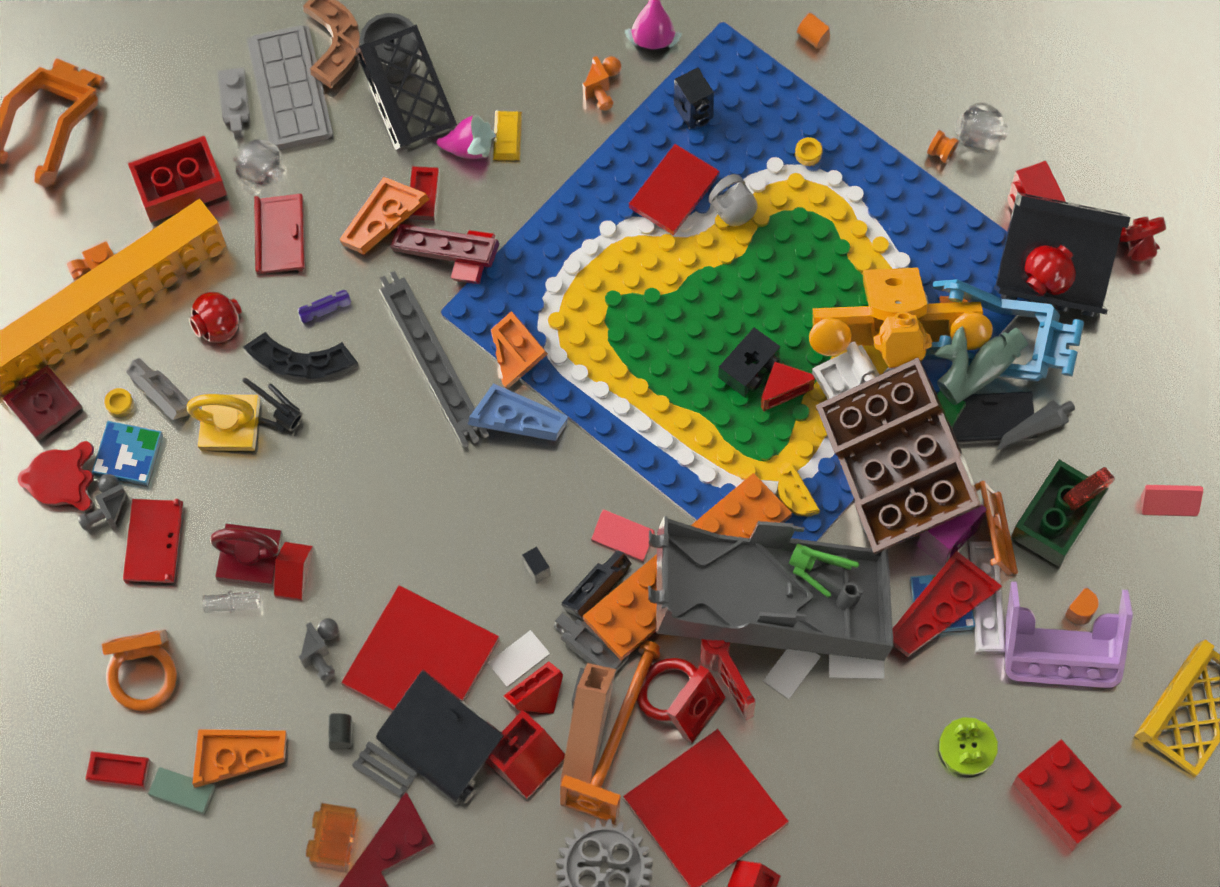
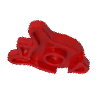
M83 441L70 450H46L37 455L29 466L19 473L18 484L22 488L27 489L41 503L50 506L71 504L80 511L87 512L93 505L87 490L94 480V474L91 471L83 470V465L93 455L94 446L88 441Z

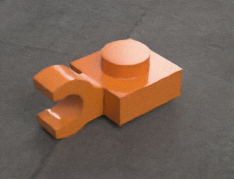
M107 241L83 251L84 259L72 260L67 263V267L73 280H77L114 256Z

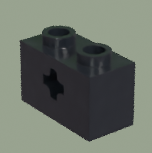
M698 67L674 79V106L689 130L697 126H705L713 119L714 91Z
M753 327L719 366L718 378L745 397L750 390L752 392L757 390L763 381L762 376L767 371H772L775 362H780V346Z

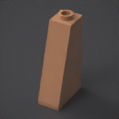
M587 663L577 686L560 782H562L564 775L589 784L592 781L616 669Z

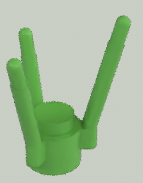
M799 543L796 545L789 564L795 567L793 570L794 574L805 579L826 597H831V593L805 572L806 569L811 571L816 560L848 570L852 569V567H859V562L813 550Z

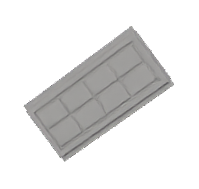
M309 25L295 26L247 38L270 149L281 150L334 137L322 83L310 74V68L317 60Z

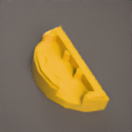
M792 463L783 470L778 481L777 493L780 501L792 513L798 516L809 517L819 514L820 510Z

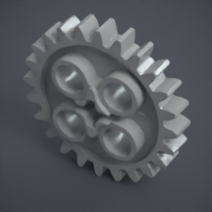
M596 819L595 828L592 829L585 822V832L581 833L575 828L573 830L575 839L565 838L569 848H559V853L565 857L556 860V865L564 868L556 872L557 878H565L559 884V887H584L579 883L580 878L584 875H592L596 879L595 884L591 887H610V881L615 878L624 880L626 883L625 887H650V883L644 877L652 876V870L645 868L652 864V858L643 857L649 852V847H639L643 842V837L639 836L633 839L634 828H630L625 833L623 831V822H620L616 828H613L611 819H608L606 827H602L599 819ZM587 846H596L599 849V854L593 858L586 857L583 854V850ZM618 849H624L629 853V857L624 861H617L612 855ZM602 862L608 863L609 869L606 870L605 874L600 873L599 867L602 866ZM579 863H585L586 865H589V866H592V867H583V868H580V867H578V864H579ZM625 868H629V869L631 870V872H630V873H624L623 871L615 870V869H625Z

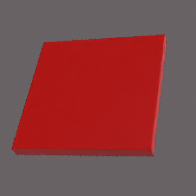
M398 585L341 684L393 711L419 673L425 670L464 702L500 638L498 635Z
M719 729L713 731L623 796L625 802L688 887H703L789 824L788 819Z

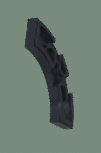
M264 332L243 346L247 355L259 366L275 375L292 380L319 381L345 374L359 366L343 342L322 351L310 352L309 354L298 353L280 345Z

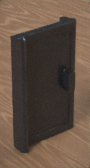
M1032 391L972 394L963 400L966 402V406L952 430L958 444L1000 442L1004 434L1034 414ZM1038 435L1030 437L1023 441H1036Z

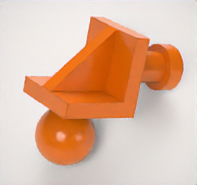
M598 56L592 58L593 63L586 82L583 83V97L587 100L596 96L599 109L607 111L614 104L611 96H607L605 92L609 90V76L618 75L622 65L616 57H607L601 63Z

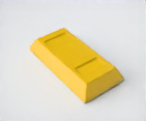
M495 111L494 133L496 137H494L493 160L520 161L522 112Z

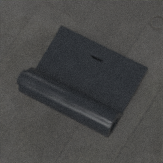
M425 670L419 673L376 735L378 741L456 805L460 802L465 804L472 798L476 791L473 788L475 784L474 777L504 737L503 733Z

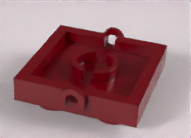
M48 365L30 378L24 377L19 382L20 386L2 398L37 442L82 408L80 402Z

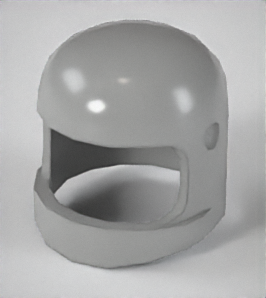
M731 174L724 177L710 193V204L721 219L730 226L745 224L757 211V200L747 188L745 181L740 175ZM739 183L733 192L725 198L718 200L720 192L732 184Z

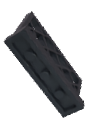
M417 25L373 42L365 43L355 49L396 150L457 126ZM413 33L417 43L413 52L399 46L403 36ZM398 38L396 44L390 42V41L395 40V39ZM385 44L394 48L389 62L378 57L375 47ZM418 49L420 50L422 56L417 54ZM397 50L411 56L406 69L392 64ZM415 58L423 61L427 69L424 77L410 72ZM382 64L387 66L385 71L383 69ZM390 67L404 73L399 87L389 83L387 79ZM428 75H430L432 81L427 79ZM407 76L422 81L417 94L402 89ZM425 83L435 87L437 95L434 102L420 97ZM392 89L397 91L395 96ZM400 93L414 98L409 112L398 106L397 100ZM438 100H440L442 106L437 104ZM417 101L432 106L426 120L412 114ZM435 108L445 112L449 123L439 126L430 122ZM402 114L407 116L406 120H404ZM410 118L424 123L421 134L411 137L407 128ZM428 126H431V127L434 128V129H431V130H429V131H426V129H427Z

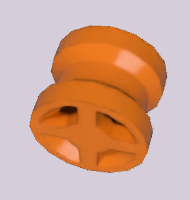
M939 130L931 141L927 154L930 156L936 155L940 157L941 162L947 164L953 156L959 140L956 138L950 139L946 136L945 132Z

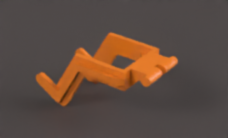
M58 58L54 60L51 70L39 67L3 98L0 107V164H4L8 158V152L4 151L17 109L40 89L64 97L75 103L59 116L44 165H39L34 173V183L45 188L53 185L71 130L98 105L96 89L93 87L95 85L101 87L105 78L86 69L78 71V66Z

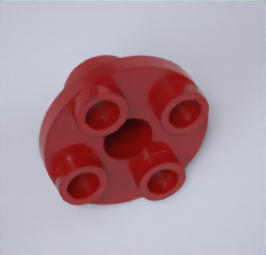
M1141 217L1132 220L1133 225L1128 226V228H1122L1119 242L1128 241L1130 251L1127 256H1131L1133 261H1148L1157 255V250L1160 249V246L1154 240V235L1167 229L1164 217H1157L1149 220V217Z

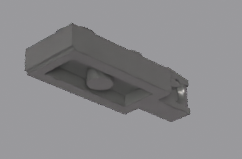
M561 613L555 620L554 628L562 634L561 640L588 663L616 669V674L628 660L629 656L621 661L585 621L582 622L577 619L574 622L564 613Z

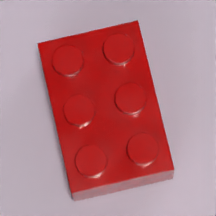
M205 135L128 163L150 223L179 213L198 199L206 203L227 195Z
M1062 739L1020 772L1013 782L1017 790L1072 852L1115 817L1122 808L1118 801Z

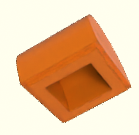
M808 13L798 26L797 34L817 49L822 48L830 40L829 26L812 13Z
M1084 588L1069 606L1065 618L1077 625L1089 623L1098 608L1097 596L1090 589Z

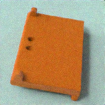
M980 481L974 485L976 491L981 490L984 507L986 508L985 513L995 558L990 559L991 566L998 565L1007 575L1017 574L1018 569L1002 494L999 491L995 493L985 481Z

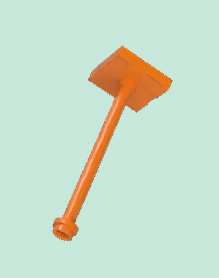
M644 641L643 645H640L641 659L591 783L589 784L564 775L560 785V805L606 822L608 819H611L612 824H616L620 814L621 795L603 789L602 785L651 662L660 656V646L652 641Z

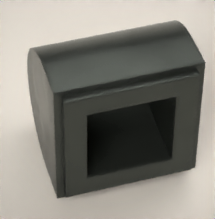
M330 713L328 719V748L332 750L352 747V716L343 713Z

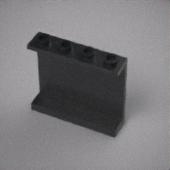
M1017 192L994 289L1001 294L1000 298L1017 300L1019 297L1028 299V302L1054 304V308L1060 311L1070 312L1071 308L1081 310V314L1090 317H1097L1098 313L1107 315L1108 309L1103 305L1122 228H1128L1131 217L1121 212ZM1047 245L1058 248L1060 245H1063L1073 253L1074 256L1071 260L1076 269L1074 283L1066 292L1059 295H1052L1046 292L1042 296L1026 283L1029 277L1025 272V262L1028 255L1037 247Z

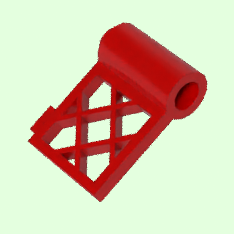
M701 639L700 660L702 665L710 671H718L745 720L753 718L756 700L729 655L730 642Z

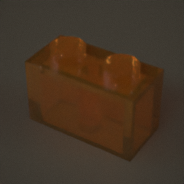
M321 803L320 810L314 812L312 828L315 829L314 839L308 841L306 848V857L309 858L312 867L348 872L359 818L356 808Z

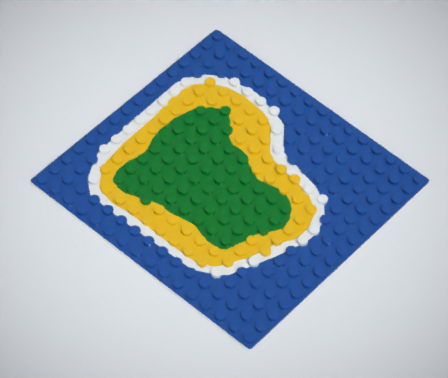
M721 22L496 253L492 266L483 267L480 284L467 283L441 310V315L497 361L496 344L493 342L491 329L512 311L548 353L523 375L520 380L562 414L569 416V420L695 521L753 473L779 499L777 493L778 481L783 470L793 463L817 504L820 513L809 517L798 516L792 513V516L785 523H793V526L804 527L803 532L794 531L791 538L818 542L855 500L816 407L817 404L828 400L815 379L814 390L763 412L761 408L762 395L771 372L767 371L762 376L763 381L754 392L750 390L743 397L718 378L719 366L753 327L780 346L779 358L781 360L779 363L811 374L814 367L847 352V349H845L840 354L825 356L817 353L812 348L809 342V334L813 328V308L868 306L863 283V270L918 268L927 304L939 303L940 296H949L950 294L946 291L933 289L934 281L953 279L963 281L1000 298L1001 294L994 287L1007 231L727 23ZM698 67L714 91L713 119L705 126H697L689 130L674 106V79ZM807 137L818 140L822 145V157L817 164L812 166L802 165L795 157L797 143ZM676 144L719 170L720 175L673 236L631 210L629 203L673 145ZM731 174L740 175L745 181L747 188L757 200L756 213L748 222L740 226L726 224L709 202V196L714 187L721 179ZM739 183L732 184L720 192L718 200L725 198L733 192ZM1019 297L1017 298L1018 301H1027V302H1028V299L1019 298ZM982 307L983 315L992 324L993 332L990 339L1000 336L1018 316L995 313ZM874 345L863 346L880 375L894 369L888 367L880 351L875 349ZM979 349L967 351L976 355ZM923 359L921 363L938 395L940 389L937 381L951 368L952 361L947 359Z

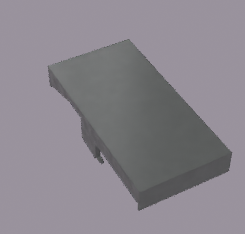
M664 516L657 535L652 534L651 530H649V545L657 548V591L648 586V600L651 603L657 604L656 633L885 661L893 648L888 549L874 554L871 548L791 538L794 531L803 532L804 527L793 526V523L758 521L751 537L743 538L719 535L668 519V516ZM799 543L813 550L859 562V567H852V569L848 570L816 560L811 571L806 569L805 572L831 593V597H826L805 579L794 574L793 570L795 567L790 565L789 561L796 545Z

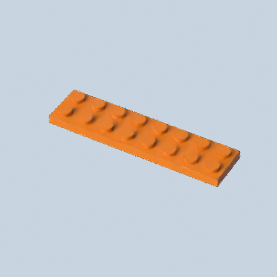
M753 473L691 526L719 535L750 538L758 521L785 523L792 516V512ZM657 554L583 615V620L621 661L656 632L657 604L651 603L648 600V586L657 591Z

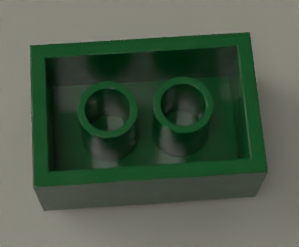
M1058 459L1015 525L1011 538L1058 567H1061L1104 500L1109 488Z

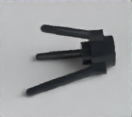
M243 378V383L276 408L273 414L276 422L258 417V423L273 427L281 433L285 429L290 432L293 431L303 416L300 408L292 404L273 384H269L268 388L282 403H279L249 379Z

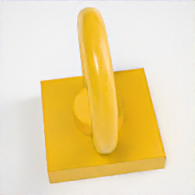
M204 394L188 401L186 406L187 412L190 416L200 421L198 448L201 451H255L260 409V397L258 395Z

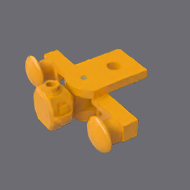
M918 268L863 270V283L868 306L813 308V328L809 334V342L817 353L825 356H834L842 353L851 342H856L857 346L874 345L875 349L880 351L888 367L896 368L918 357L922 361L925 357L926 349L932 347V342H939L941 335L949 336L953 340L955 332L962 326L966 335L967 350L979 349L990 340L993 328L990 320L983 315L981 302L927 304Z

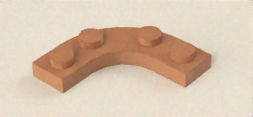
M308 0L303 5V11L324 25L330 31L333 38L327 52L310 68V74L329 88H332L349 71L357 59L355 49L360 46L358 24L352 13L337 0Z

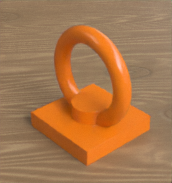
M166 629L111 639L101 644L103 655L114 654L107 668V684L112 696L122 706L135 711L152 710L165 703L173 693L177 680L176 667L168 652L158 646L168 640ZM150 655L156 657L163 665L165 671V681L161 690L155 696L148 699H135L128 696L122 690L118 679L122 663L125 660Z

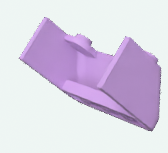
M1011 582L1005 636V671L1007 676L1012 680L1022 682L1111 688L1118 685L1123 678L1133 617L1128 590H1122L1118 614L1100 615L1093 623L1092 632L1035 628L1034 613L1028 608L1020 607L1017 582Z

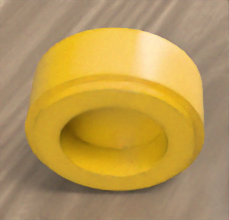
M810 137L801 139L795 148L797 161L805 166L817 164L822 157L821 143Z
M116 388L107 393L104 405L110 415L120 418L132 411L134 401L127 390Z

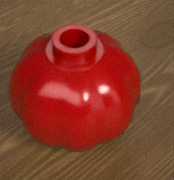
M1047 245L1035 248L1028 255L1025 262V272L1029 277L1026 283L1042 296L1046 292L1052 295L1066 292L1074 283L1076 269L1071 260L1074 256L1073 253L1063 245H1060L1058 248Z
M206 292L198 296L191 308L192 317L189 318V323L197 337L203 336L204 339L210 342L221 343L231 339L237 332L239 326L238 315L242 313V310L235 298L230 300L224 294Z

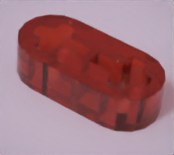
M1103 467L1072 488L1063 499L1072 510H1075L1114 482L1115 477L1107 467Z

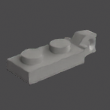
M244 67L219 70L217 72L223 121L225 125H231L234 139L244 137L243 123L249 122L250 119Z
M141 358L132 360L126 373L168 417L175 420L189 415L186 409L189 399L160 370L153 371Z

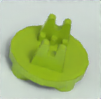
M963 717L952 721L944 728L939 739V752L943 762L951 772L961 775H976L989 769L998 751V741L994 731L985 722L976 718ZM960 745H964L965 749H961Z

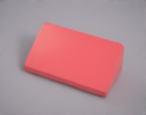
M1146 485L1141 494V512L1144 515L1197 516L1200 512L1203 487Z
M603 509L591 540L644 562L651 547L649 545V530L654 535L655 531Z

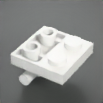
M851 342L846 348L847 352L812 369V374L827 399L880 375L862 345L857 346L856 342Z

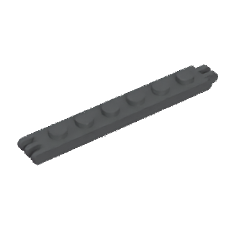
M395 271L389 273L393 281L391 284H389L385 275L380 277L383 285L379 289L462 447L466 448L469 446L465 438L467 435L470 436L473 443L479 441L475 433L477 430H479L483 439L489 437L486 428L468 425L469 417L475 408L406 279H399Z

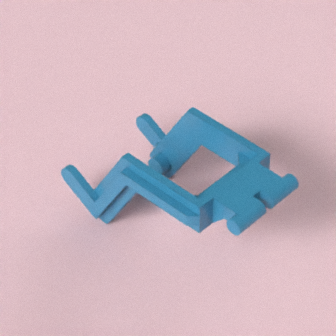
M958 279L933 282V289L950 293L948 298L950 301L960 303L965 299L969 302H981L983 308L995 313L1036 317L1039 320L1040 324L1032 360L1025 365L1011 364L998 377L1038 382L1042 378L1046 379L1048 368L1062 369L1063 375L1073 376L1078 352L1069 349L1070 345H1080L1084 321L1074 319L1072 325L1059 322L1060 314L1052 304L1001 299ZM941 335L939 342H932V347L926 350L923 359H945L935 356V353L940 347L951 345V337ZM967 351L969 366L975 354Z

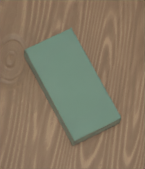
M159 767L148 795L204 815L215 786L207 784L194 788L192 784L193 778Z

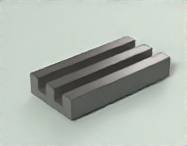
M370 741L366 744L364 751H361L357 761L355 760L352 764L353 768L399 798H402L418 775L415 770ZM373 752L386 762L390 763L403 773L407 774L408 778L405 779L404 777H402L395 771L391 770L378 760L374 759L370 756V753ZM367 761L401 783L402 787L399 789L365 767L363 763Z

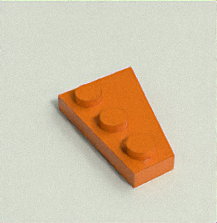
M198 729L193 787L197 788L284 763L287 743L286 731Z

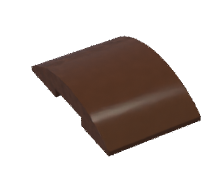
M919 357L816 405L833 451L838 457L855 499V507L874 554L981 507L974 482L958 441Z

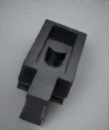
M616 550L604 564H596L562 601V607L565 611L583 619V615L592 609L612 589L613 585L626 573L632 563L623 552Z

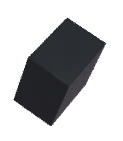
M537 546L522 554L523 564L536 584L551 576L550 567Z

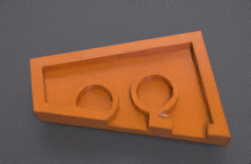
M383 177L339 240L343 246L365 254L425 204L429 198L424 192Z

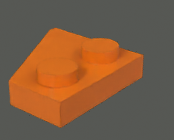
M512 311L491 329L493 342L496 344L497 361L501 367L502 384L509 389L548 353Z

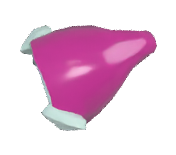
M649 0L638 15L633 28L625 30L627 38L633 45L637 46L638 44L649 49H658L666 46L670 48L680 40L682 35L678 31L675 32L672 21L660 0Z
M473 115L462 120L448 135L439 138L437 145L441 149L461 158L481 159L489 156L491 139L496 136L488 122H484L478 115Z

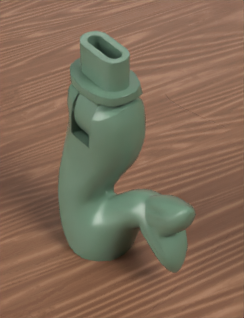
M962 326L955 332L951 345H944L935 353V356L952 360L951 368L937 381V385L947 400L957 405L1000 376L1014 362L1015 357L1019 358L1021 356L1020 351L1028 346V343L1021 331L1015 327L1008 334L1003 332L1000 336L986 342L968 366L967 340L964 327Z

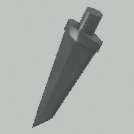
M1054 400L1048 402L1046 406L1004 434L997 450L1061 425H1066L1069 423L1066 415L1075 410V405L1072 401H1068L1060 406Z

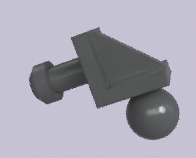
M105 474L98 481V488L102 493L95 497L100 509L87 515L85 513L79 515L78 521L83 530L91 529V525L105 518L111 529L117 527L115 524L124 500L128 499V496L122 485L119 484L118 478L113 474Z
M331 618L320 621L317 631L311 622L306 624L307 631L301 655L298 656L305 669L312 664L319 672L317 676L321 681H328L335 674L332 665L328 666L323 658L329 654V651L322 638L331 640L339 632L338 623Z

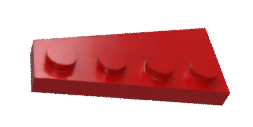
M956 551L892 628L893 646L907 657L1001 590L1002 585Z

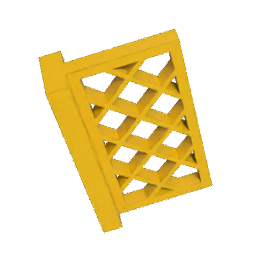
M1206 639L1194 646L1134 735L1143 743L1147 741L1193 777L1198 776L1220 742L1218 724L1220 723V718L1217 719L1214 702H1220V698H1213L1210 682L1220 681V677L1209 678L1207 664L1211 659L1220 665V654L1213 650L1215 646ZM1204 683L1207 699L1194 701L1191 688L1194 684ZM1208 703L1211 720L1198 721L1195 705ZM1188 706L1192 722L1178 724L1176 710L1178 707ZM1171 719L1172 725H1167ZM1212 724L1214 738L1212 741L1202 742L1199 725ZM1193 726L1196 743L1182 744L1179 728ZM1173 729L1175 746H1166L1158 740L1163 730ZM1208 745V747L1204 751L1203 746ZM1197 747L1199 760L1195 766L1185 760L1184 748Z

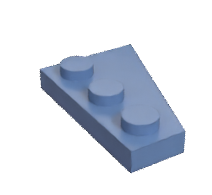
M493 383L470 415L468 425L556 441L567 425L569 416Z

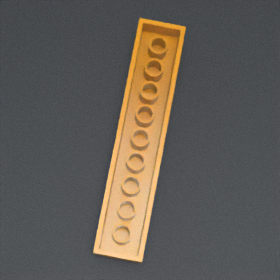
M198 199L0 330V397L6 396L16 389V386L19 385L20 380L24 377L30 378L46 365L57 363L64 354L72 349L81 347L88 338L96 333L105 331L109 324L118 318L126 317L140 303L150 301L155 293L164 287L172 286L179 277L187 272H193L200 266V263L209 257H215L220 254L223 248L226 247V243L218 221L204 203Z

